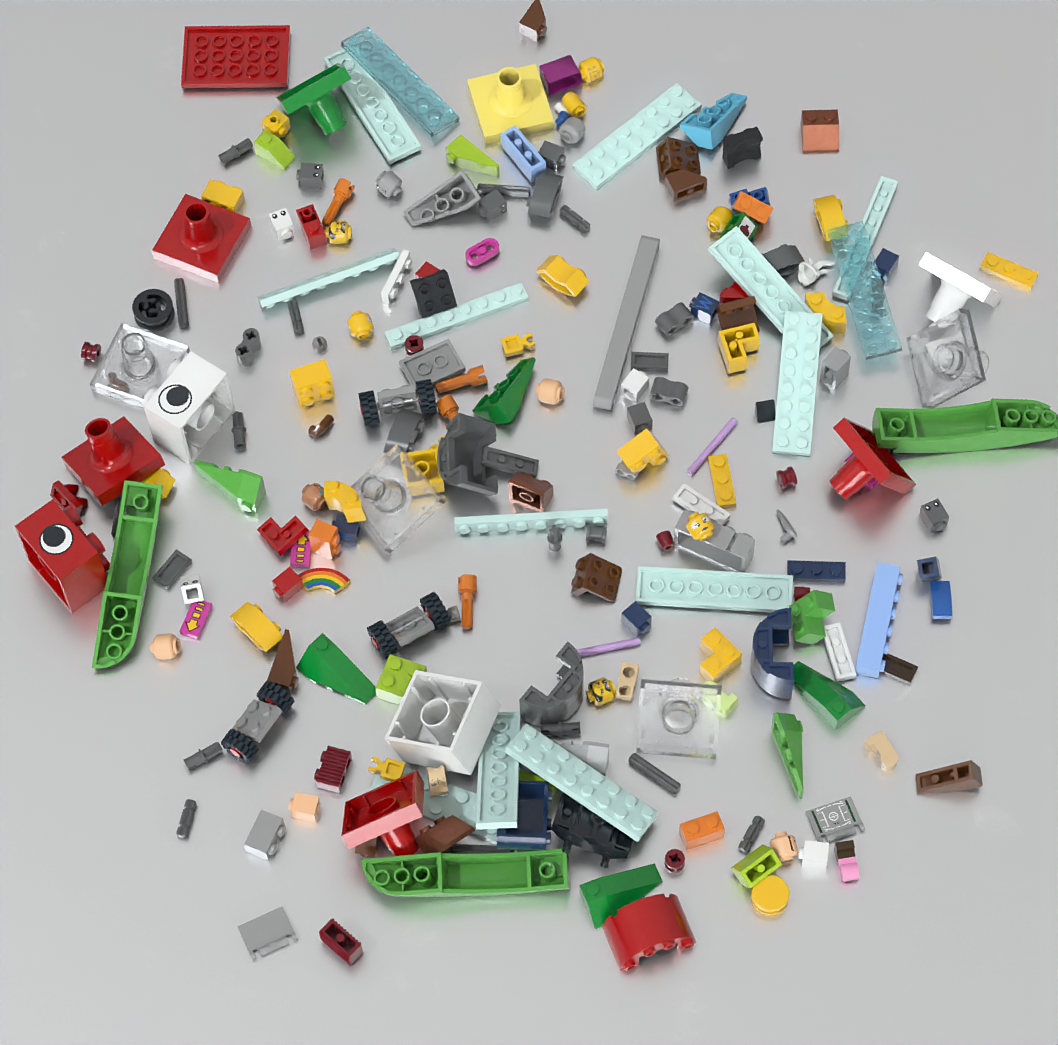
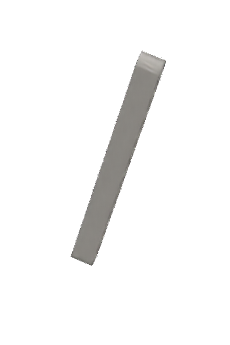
M644 235L640 238L595 392L594 407L612 410L658 253L660 239Z

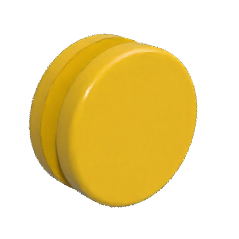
M768 875L752 887L751 902L759 913L773 916L781 913L786 908L789 900V888L780 877Z

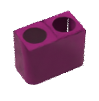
M571 55L539 66L540 78L549 95L576 87L582 82V74Z

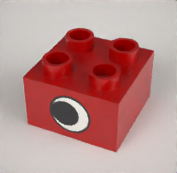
M52 499L15 525L28 561L73 614L105 590L107 581L105 572L109 570L110 563L103 555L106 550L99 538L93 532L86 536L80 526L83 525V522L76 511L70 505L62 510Z

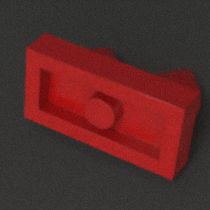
M59 480L54 482L50 496L62 509L70 505L80 517L81 510L87 505V498L74 497L79 485H63Z

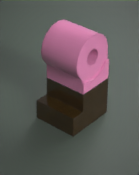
M853 840L836 842L834 847L838 870L843 882L859 879V869Z

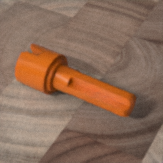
M343 178L338 180L332 191L334 195L332 202L322 219V225L329 227V223L334 220L342 203L349 200L355 188L354 185L350 186V181Z
M483 365L468 369L467 374L436 383L437 393L441 394L470 384L476 387L488 383L485 375L478 377L479 374L485 372Z
M446 395L436 402L437 408L444 418H449L451 421L458 414L459 406L451 395Z
M463 574L461 578L458 577V593L462 595L461 626L463 629H472L473 595L477 593V576Z

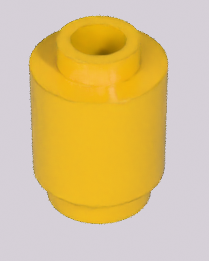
M568 92L563 96V105L572 117L580 118L585 114L587 106L576 93Z

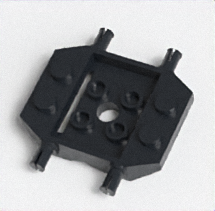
M563 792L551 830L564 841L562 852L564 853L566 850V854L570 853L572 845L602 856L600 866L603 867L604 865V868H608L610 859L627 858L633 839L615 827L611 842H609L613 825L585 806L582 808L577 828H573L580 803ZM593 818L600 819L602 823L595 822Z

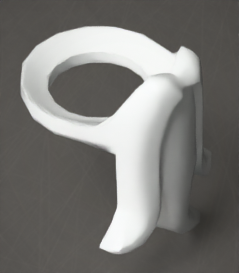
M808 258L809 263L801 262L799 264L798 282L803 283L804 286L812 284L822 274H829L826 269L820 270L821 268L833 266L835 262L819 261L813 265V260Z

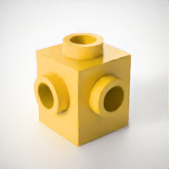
M276 109L268 116H265L261 123L262 130L270 132L279 139L284 137L290 129L289 117Z

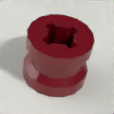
M411 335L405 340L406 354L411 356L424 350L423 340L420 336Z
M84 342L81 350V359H91L92 362L97 363L101 355V345H91L90 342Z
M791 466L784 471H776L777 480L782 489L787 488L790 484H797V477Z
M671 849L666 853L664 864L667 871L675 874L683 870L685 856L682 851Z

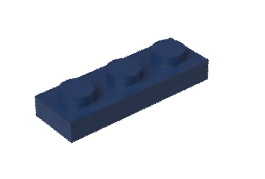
M787 560V575H793V581L845 583L846 562Z

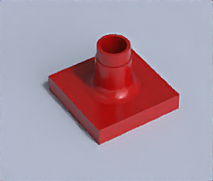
M185 194L153 247V257L219 283L251 228L250 218Z
M124 416L112 424L105 418L92 420L85 427V434L88 440L61 457L68 470L101 506L106 505L123 493L124 480L140 482L165 466L161 454Z
M843 418L833 427L854 453L829 480L833 488L843 498L848 500L873 478L879 484L902 494H907L916 485L886 448H877L876 437L872 435L870 429L847 418Z
M418 770L345 802L341 836L348 849L380 836L392 856L413 855L419 850L420 847L414 839L415 834L409 822L423 816L424 781Z

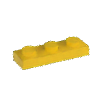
M987 252L979 269L1029 291L1038 277V272L990 252Z
M727 453L708 456L716 505L722 509L736 507L737 503Z

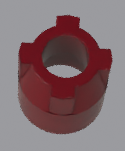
M669 530L656 535L662 551L674 548L673 537Z
M794 587V602L810 593V587Z

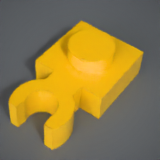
M532 333L525 334L523 338H520L519 334L501 338L505 356L510 357L524 353L523 348H535V341L527 342L533 339Z
M372 757L371 761L376 763L377 767H368V772L371 774L381 773V779L393 781L403 776L406 764L386 758L385 763H383L379 758Z

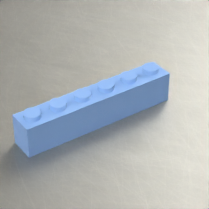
M877 562L856 663L857 675L879 678L880 672H884L886 661L882 660L883 654H888L889 643H886V640L892 634L893 626L890 625V620L895 619L896 608H893L894 602L898 603L900 591H896L897 585H901L903 574L900 573V566Z

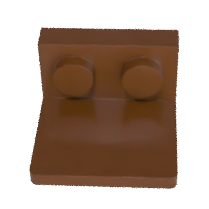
M667 136L656 147L659 178L665 179V175L681 169L701 175L698 146L696 144Z
M748 296L715 305L721 331L755 323L757 331L760 332L753 305L756 303L755 296Z

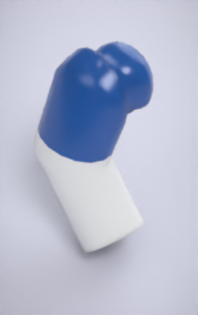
M561 102L555 105V109L559 113L555 123L559 127L570 117V113Z

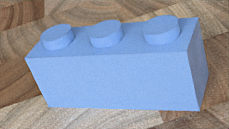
M516 125L500 134L501 147L531 183L535 181L537 175L540 176L543 171L546 172L545 160Z

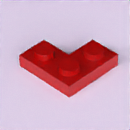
M295 515L282 528L270 517L257 531L281 556L309 529Z

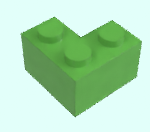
M813 590L789 606L791 608L795 641L812 645L826 637L823 618L835 612L832 593Z

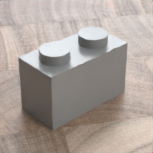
M835 347L822 361L820 381L833 390L848 376L851 356L847 351Z
M261 810L244 843L246 852L266 860L269 859L270 855H274L277 849L276 843L279 837H283L286 830L283 818Z

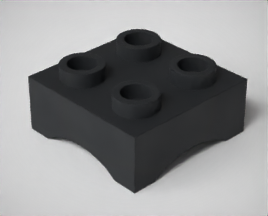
M758 127L747 128L742 132L724 137L722 158L728 169L733 168L743 160L761 158L760 145L763 137Z
M445 269L425 277L410 280L418 311L422 318L457 307L449 275Z

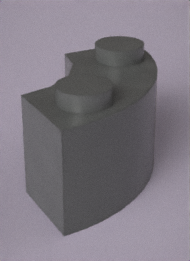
M544 171L540 176H536L532 197H528L526 207H529L528 213L547 218L553 214L555 203L561 192L564 176Z
M783 244L762 254L780 276L794 274L799 269V264L805 262L795 245Z
M402 408L390 429L383 453L401 458V453L413 452L415 448L414 441L419 432H422L425 422L422 421L424 415Z

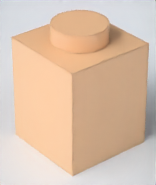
M295 792L294 799L291 798L289 802L292 818L316 822L320 808L319 796Z

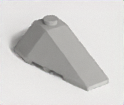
M461 170L403 212L414 227L467 210L482 198L470 178Z
M572 741L558 744L606 777L609 763V744L583 741L582 745H575Z

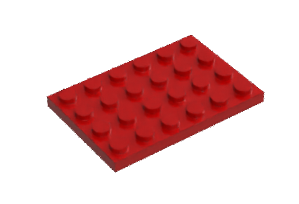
M290 25L185 26L181 87H288Z

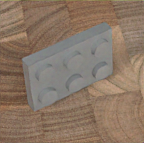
M449 339L399 361L402 371L410 385H414L416 393V381L431 379L432 385H435L466 371L462 360Z

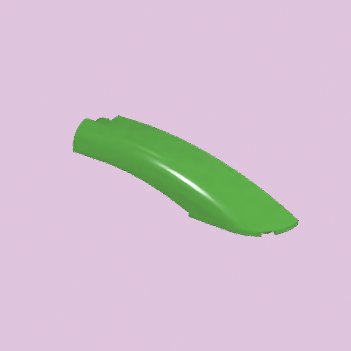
M992 398L991 401L941 408H876L872 420V435L876 437L877 448H893L894 453L979 451L1057 438L1058 415L1050 409L1051 406L1027 399Z
M124 480L115 542L105 590L103 591L92 663L93 669L107 668L119 663L129 654L134 646L151 566L163 485Z
M562 848L486 854L438 852L361 859L362 868L368 881L380 892L397 897L492 896L568 890L571 887L569 853L566 854V850L563 853Z

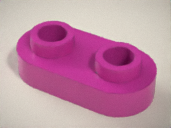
M487 238L468 248L465 253L466 262L469 265L478 266L493 258L499 253L498 241L494 238Z

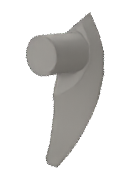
M777 510L783 528L787 531L780 539L786 543L792 537L796 538L797 534L785 515L780 510Z

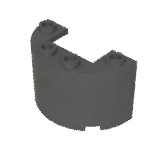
M458 413L448 423L446 427L448 431L445 438L441 437L437 454L439 474L443 480L447 481V484L488 496L498 494L497 476L494 475L486 479L485 466L480 465L484 446H489L496 442V424Z
M569 642L556 655V660L564 665L556 673L561 680L550 694L546 696L531 685L519 699L520 716L525 722L538 726L540 724H555L558 721L563 722L571 717L579 708L584 693V670L578 651Z

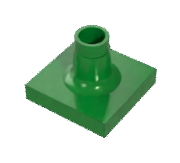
M336 63L276 98L287 114L305 105L324 134L329 135L347 124L332 90L351 80V77L343 65Z

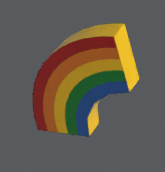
M313 568L298 574L303 581L304 588L308 592L318 588H325L336 594L351 583L347 576L330 568Z

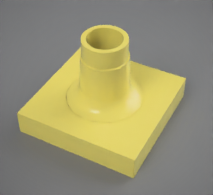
M536 64L520 68L505 67L498 73L467 80L468 91L485 145L500 142V134L515 125L524 136L554 129V119Z

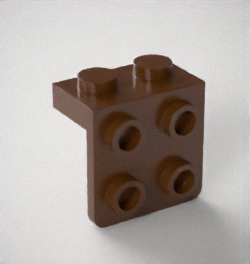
M592 553L578 559L575 565L576 573L571 582V594L579 596L588 591L607 601L613 602L616 599L622 568Z

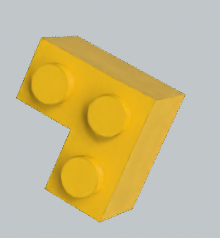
M755 323L719 331L718 345L728 374L746 370V353L759 350L760 337Z
M647 428L616 451L633 473L643 470L649 462L654 467L661 465L670 456L659 440Z
M716 627L701 638L700 649L708 658L700 664L699 674L706 681H713L717 684L741 663L742 653Z

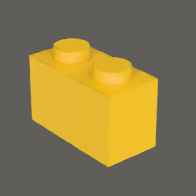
M212 179L209 180L201 195L203 201L235 213L239 212L245 201L243 190L239 187H232L222 181Z

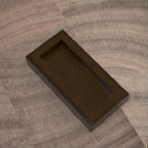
M883 654L882 660H885L886 663L884 672L881 673L910 685L918 670V666L891 654Z

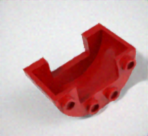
M657 894L632 902L617 910L618 915L614 918L612 915L609 916L602 925L620 971L623 969L626 971L634 969L639 964V957L641 956L649 957L660 949L668 950L675 945L677 950L681 948L689 949L696 943L681 903L675 894H669V897H665L664 894Z

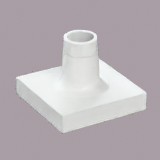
M927 252L919 266L939 276L941 279V286L930 305L931 307L926 317L947 329L969 298L975 297L996 308L1003 296Z

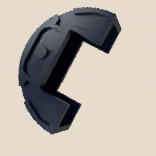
M791 608L776 610L768 614L758 624L754 632L751 652V670L756 682L769 694L783 699H791L794 683L793 662H773V645H789V629H792Z
M519 780L517 828L497 829V849L546 850L547 845H551V832H547V830L551 831L552 818H548V802H552V790H548V781Z

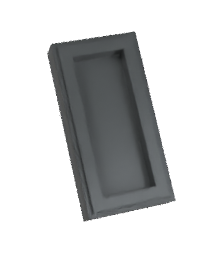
M631 352V371L634 368L642 372L668 373L669 353Z
M176 549L152 577L153 581L169 590L192 563V559Z

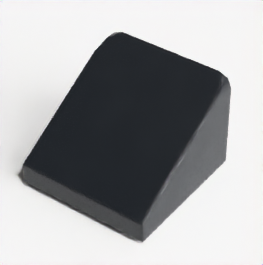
M774 399L755 403V415L758 423L775 420Z

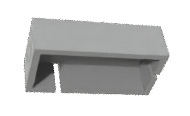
M684 509L675 526L674 545L733 571L745 573L754 555L755 539L746 533L742 534L739 532L738 534L732 527L723 526L714 519H711L715 526L712 531L714 534L702 542L694 540L686 528V523L689 521L688 517L695 513V511Z

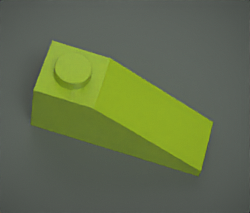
M461 134L446 147V158L451 164H455L462 169L494 177L500 175L499 164Z

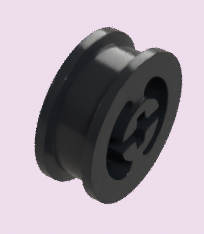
M145 290L136 296L132 304L135 322L145 331L158 332L164 330L174 320L175 311L172 299L163 290ZM161 304L166 307L165 310H162ZM145 310L146 316L142 315L141 312Z

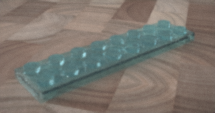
M369 27L341 41V47L431 137L459 122L460 117Z
M863 221L827 230L865 360L902 351L900 339Z

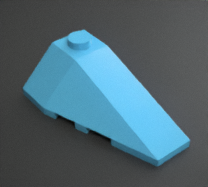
M731 93L717 100L716 105L710 108L707 106L702 108L701 113L689 115L680 124V128L698 147L713 150L725 137L747 101V96Z

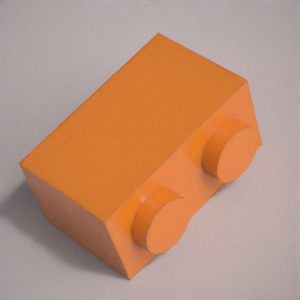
M742 191L739 192L731 207L739 213L745 212L751 219L762 225L766 224L774 209Z
M316 519L308 534L311 552L332 560L335 554H339L342 546L340 544L338 527Z
M718 811L681 823L679 833L686 850L724 838L725 828Z

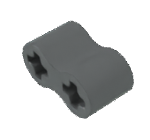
M680 302L670 310L661 313L656 318L655 323L666 336H671L680 328L689 325L693 321L694 315L683 302Z
M248 328L243 332V341L235 349L238 364L243 367L250 366L253 363L254 353L261 347L259 332L255 328Z
M656 377L649 396L655 401L682 406L689 387L683 382H674L664 377Z

